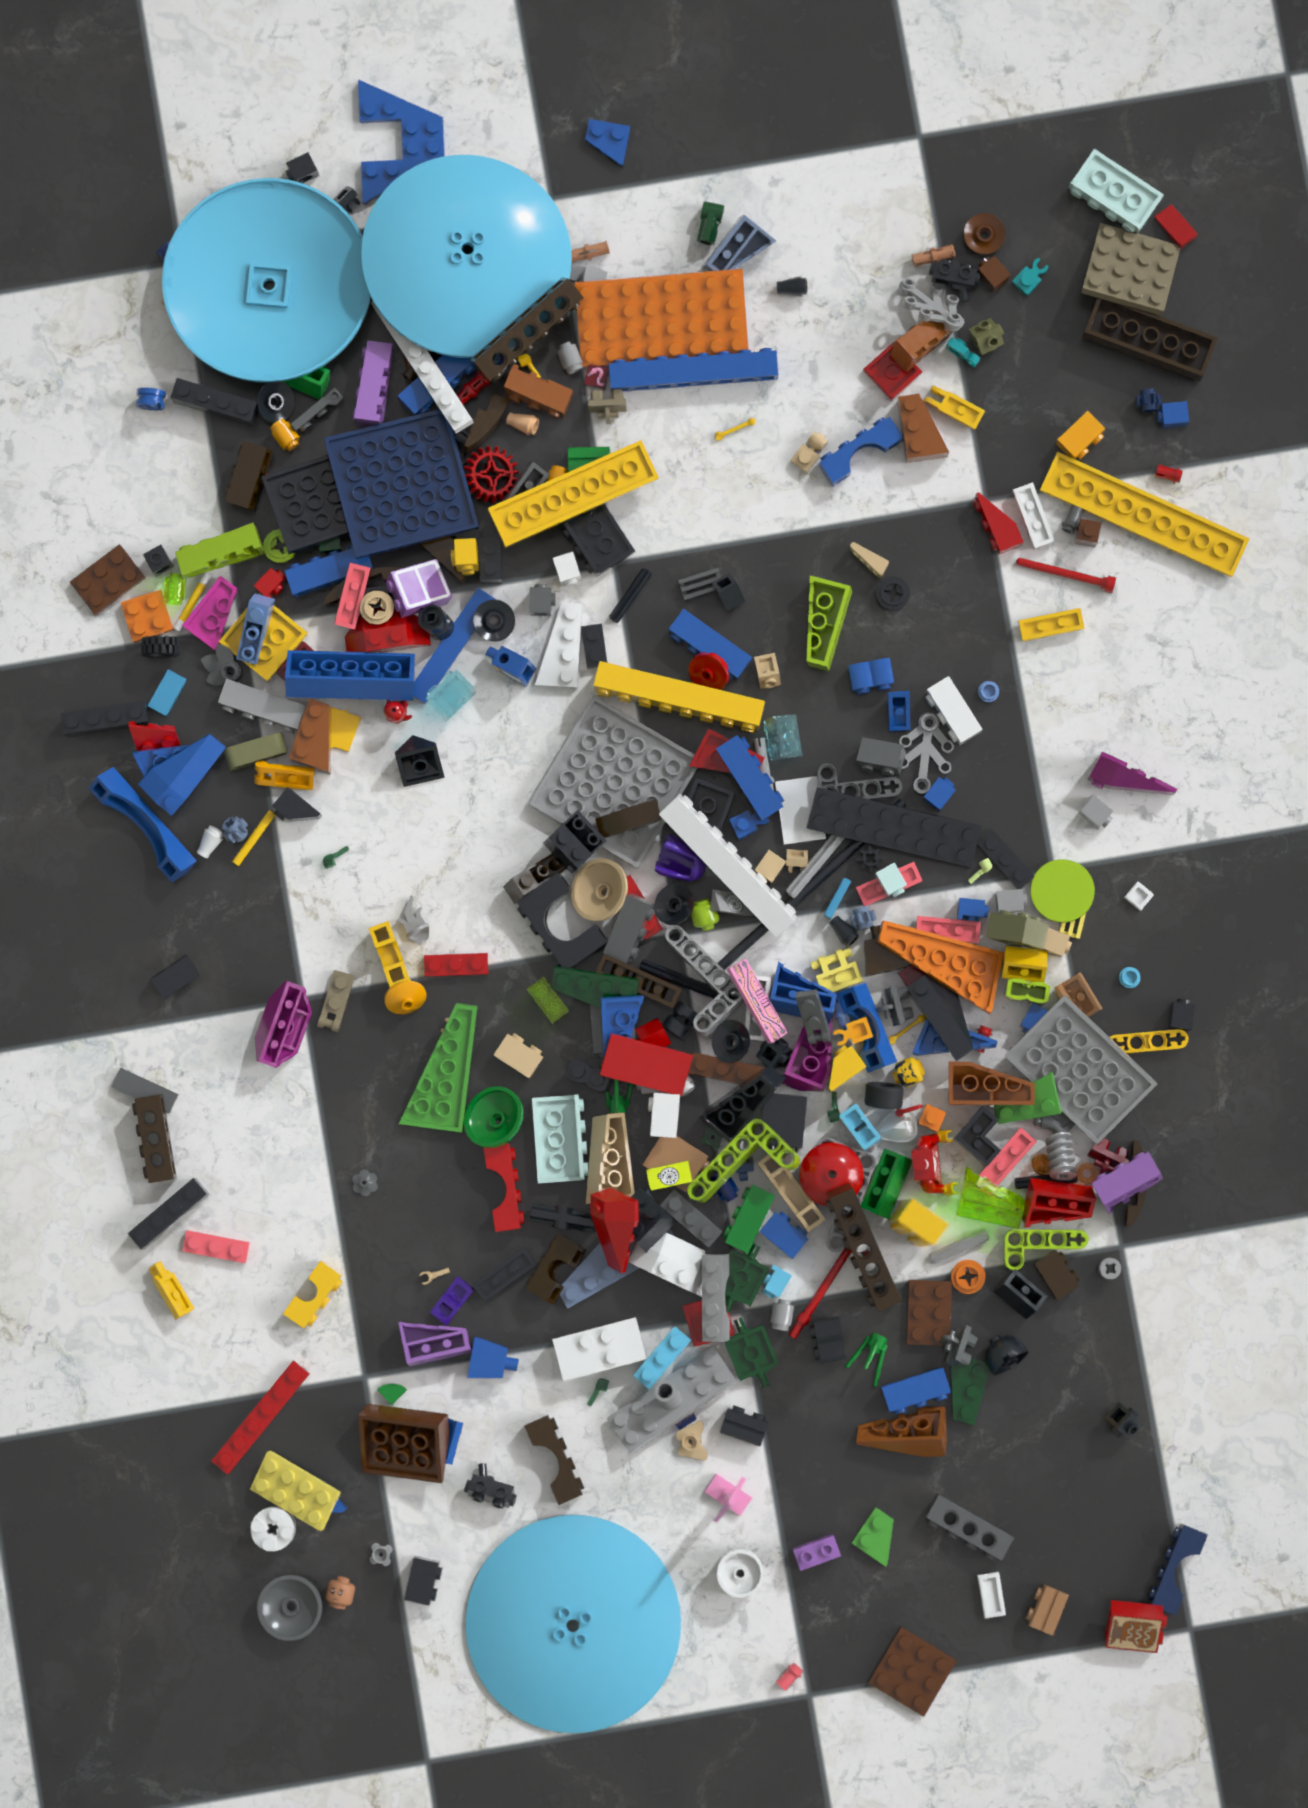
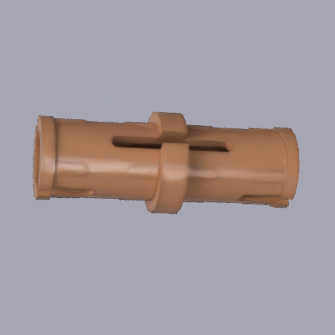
M607 241L593 245L584 244V247L571 250V263L586 259L590 261L593 257L610 254ZM597 249V251L579 255L580 253L589 252Z
M953 244L936 249L932 247L928 251L912 254V262L914 267L930 264L931 262L935 263L941 259L955 258Z

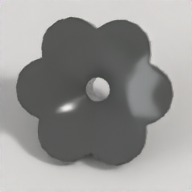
M361 1170L359 1174L354 1175L352 1178L354 1183L353 1190L356 1193H361L362 1196L367 1197L371 1192H375L378 1189L376 1183L377 1175L369 1173L368 1170Z

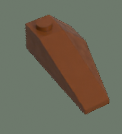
M923 1407L917 1409V1412L913 1414H898V1418L887 1421L880 1419L858 1425L857 1445L921 1457H941L946 1455L947 1430L945 1407Z

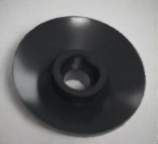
M282 381L265 383L260 388L256 398L258 412L265 420L272 423L280 419H288L295 407V396L292 389ZM271 398L274 399L273 405H271Z
M496 599L487 600L476 609L473 616V625L480 637L487 641L497 642L506 639L512 633L515 626V615L507 603ZM491 617H496L497 623L495 625L490 623Z
M670 884L664 887L655 899L654 910L656 916L667 925L683 923L693 912L694 896L686 886L681 884ZM680 903L679 907L675 910V905Z
M728 1020L721 1023L716 1028L712 1037V1048L715 1055L721 1061L727 1063L741 1060L747 1054L750 1047V1034L747 1027L736 1020Z

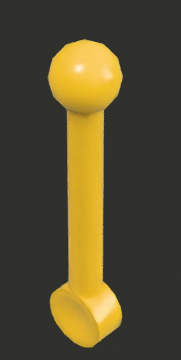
M749 418L747 422L724 432L717 431L714 436L716 440H722L727 434L748 425H755L756 420Z
M918 1015L914 1022L895 1036H890L888 1038L890 1044H895L896 1039L918 1023H923L925 1017Z

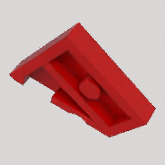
M133 721L128 722L137 751L181 746L175 726H159L148 723L147 726L135 725Z

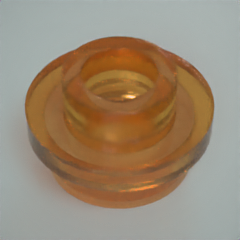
M1037 1154L1032 1158V1168L1037 1174L1045 1175L1050 1171L1047 1155Z
M1091 1163L1081 1164L1076 1171L1078 1180L1083 1184L1093 1183L1098 1176L1097 1168ZM1086 1169L1091 1173L1088 1178L1083 1176V1171Z

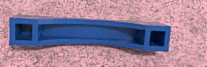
M114 767L97 776L88 789L102 804L123 813L143 831L154 849L158 868L171 883L186 874L197 862Z

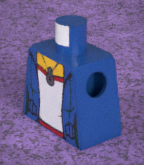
M501 646L499 650L489 647L485 654V658L492 661L491 664L497 671L525 687L536 671V667L529 659L504 646Z

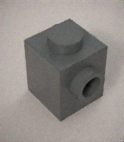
M535 584L534 587H530V616H551V606L556 604V594L552 593L551 587H547L546 584Z

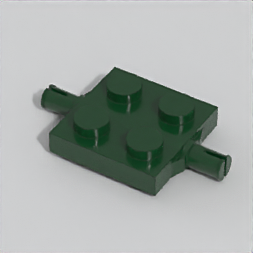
M754 1243L748 1255L740 1254L732 1249L729 1252V1277L725 1289V1297H727L725 1306L728 1304L726 1309L728 1313L734 1301L741 1302L749 1307L752 1306L770 1269L755 1259L761 1247L758 1245L756 1247Z
M741 1317L738 1318L741 1327L738 1320H734L738 1333L724 1343L739 1380L757 1377L762 1389L765 1387L762 1379L766 1387L770 1385L765 1373L770 1368L780 1364L764 1325L753 1329H746Z

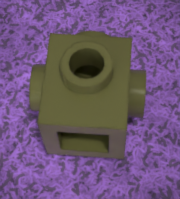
M991 318L983 320L968 329L972 342L981 355L993 351L1004 344L1002 335H1004L1003 329L999 323L995 324Z

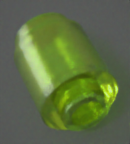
M170 573L169 577H165L163 598H166V604L182 605V600L185 599L186 579L182 578V574Z

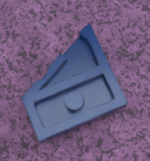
M589 119L585 140L591 146L599 149L606 157L608 156L617 162V165L623 167L630 126Z

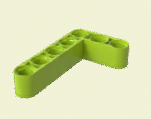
M754 1119L689 1185L688 1195L700 1203L709 1200L760 1146L786 1170L791 1171L798 1168L800 1157L768 1124L759 1119ZM758 1125H762L763 1132L760 1135H755V1128ZM747 1140V1141H748V1147H747V1149L744 1150V1151H741V1150H740V1144H741V1142ZM772 1140H777V1148L774 1150H770V1142ZM792 1154V1163L785 1165L784 1158ZM728 1156L733 1157V1163L730 1166L725 1165V1159ZM717 1171L719 1175L718 1179L714 1182H711V1173ZM703 1187L704 1192L702 1196L696 1197V1189Z

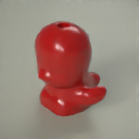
M387 700L384 707V715L387 721L399 724L402 721L410 720L412 715H407L408 701L397 702Z

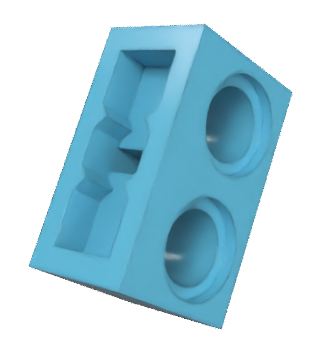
M854 1104L839 1115L865 1152L882 1140L857 1104Z

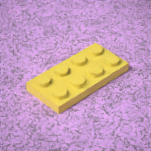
M267 1451L250 1488L253 1492L319 1531L324 1530L341 1493L273 1451Z

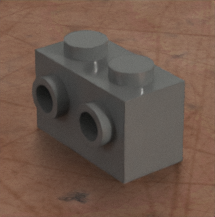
M862 737L856 761L858 767L864 772L872 773L877 771L885 776H900L906 751L903 744Z

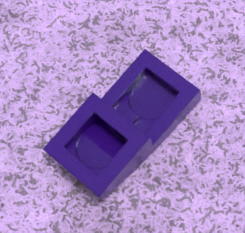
M457 1276L430 1313L445 1325H448L474 1291V1288Z

